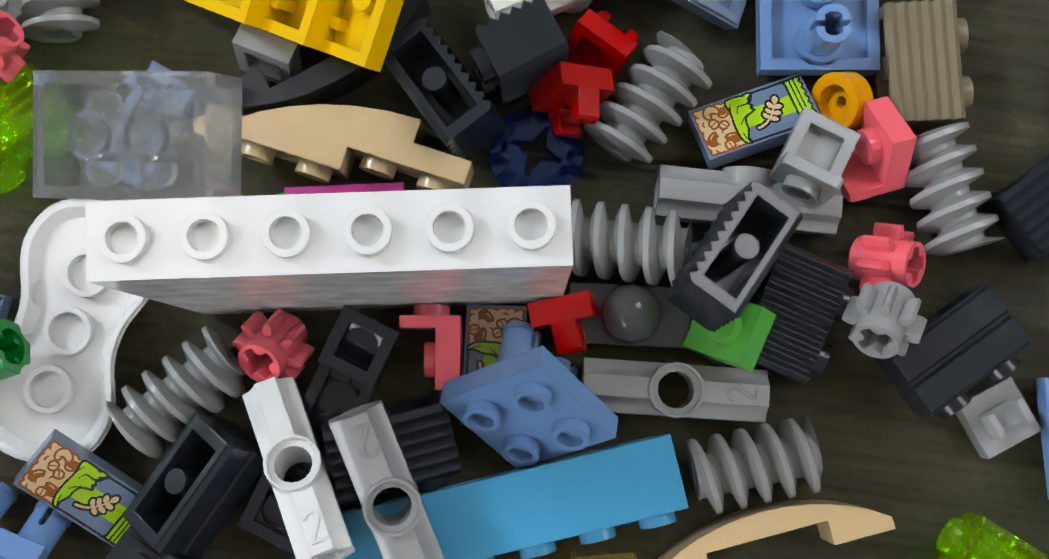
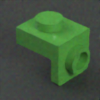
M748 302L738 319L735 318L734 321H730L724 327L721 326L715 332L705 329L692 319L683 347L717 365L726 366L728 364L752 373L776 314L763 306Z

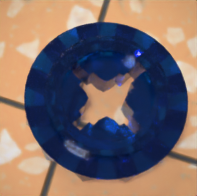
M532 106L515 114H508L504 120L506 122L505 131L492 140L490 145V164L499 184L502 187L570 185L571 187L577 180L583 166L584 145L581 137L555 135L548 113L532 111ZM543 132L548 133L546 136V151L561 163L559 164L552 160L550 163L540 161L536 168H532L530 175L526 176L527 154L521 151L519 146L514 145V142L520 145L524 143L534 145L537 138H541Z

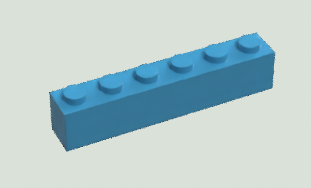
M660 433L519 469L444 486L433 491L419 492L445 559H495L496 555L519 550L521 559L535 558L555 552L557 550L555 541L579 535L581 544L596 543L617 536L614 526L638 521L641 530L657 528L676 522L674 511L689 508L671 435L668 433ZM409 495L387 500L374 507L382 514H397L408 504ZM354 508L342 511L355 552L348 555L345 559H383L373 532L364 520L363 509Z

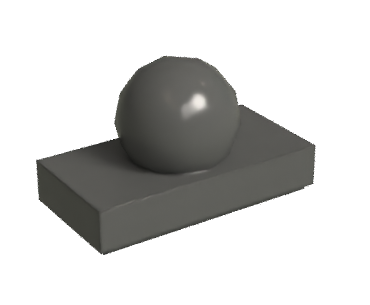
M570 282L569 294L586 290L596 294L600 317L583 321L587 344L687 349L683 347V343L690 329V317L666 299L665 291L670 287L641 286L633 283L619 285Z

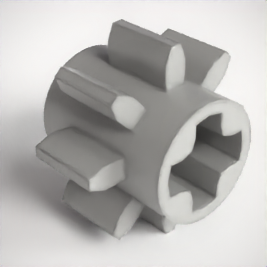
M882 281L873 286L869 283H864L859 296L850 297L842 316L843 321L853 325L848 338L853 341L861 352L874 358L886 359L896 354L901 357L905 356L910 343L919 344L927 324V319L917 315L922 301L920 298H915L910 289L897 282Z

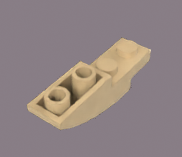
M329 104L288 106L259 111L229 120L224 130L227 136L240 145L238 154L267 165H273L275 157L296 163V173L322 183H329L332 175L348 180L355 159L361 160L360 169L379 177L393 179L397 171L418 178L416 187L422 190L467 189L474 174L472 161L422 145L426 131L421 119L386 110Z

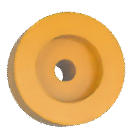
M853 71L827 73L817 80L811 92V97L821 115L853 131L860 128L865 102L874 100L867 80L862 75Z

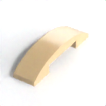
M817 499L779 501L745 508L711 521L672 545L658 559H708L707 553L817 524L820 538L834 545L896 528L892 516L854 504Z

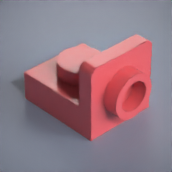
M888 96L867 101L864 105L860 129L856 131L861 134L841 175L844 179L841 192L849 202L860 201L904 188L917 139Z
M415 304L413 315H399V328L403 331H435V341H425L424 377L435 378V390H442L444 382L463 376V318L461 315H450V305Z

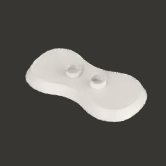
M73 198L61 200L49 206L35 219L23 240L20 255L21 299L14 322L20 326L21 333L30 343V364L23 366L19 375L0 380V450L20 460L28 462L54 429H57L93 452L101 444L112 425V419L106 408V400L116 404L114 367L117 350L126 328L148 299L86 282L85 201L101 200Z

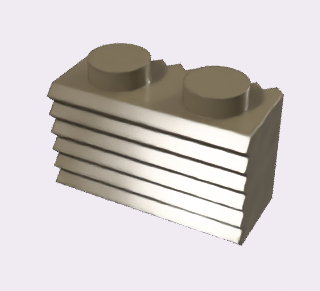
M915 0L911 2L901 1L894 3L891 1L884 3L879 8L881 70L875 74L874 81L877 99L888 96L912 131L933 130L965 120L966 112H969L973 105L974 89L971 78L969 76H962L961 54L965 53L967 49L969 30L966 19L957 17L956 0H925L921 2Z

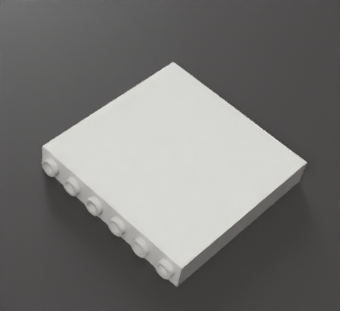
M570 185L85 201L86 282L202 314L254 313L256 310L265 313L276 312L278 308L283 309V312L342 310L344 305L354 309L414 308L415 304H447L450 306H467V304H527L563 296L573 267Z

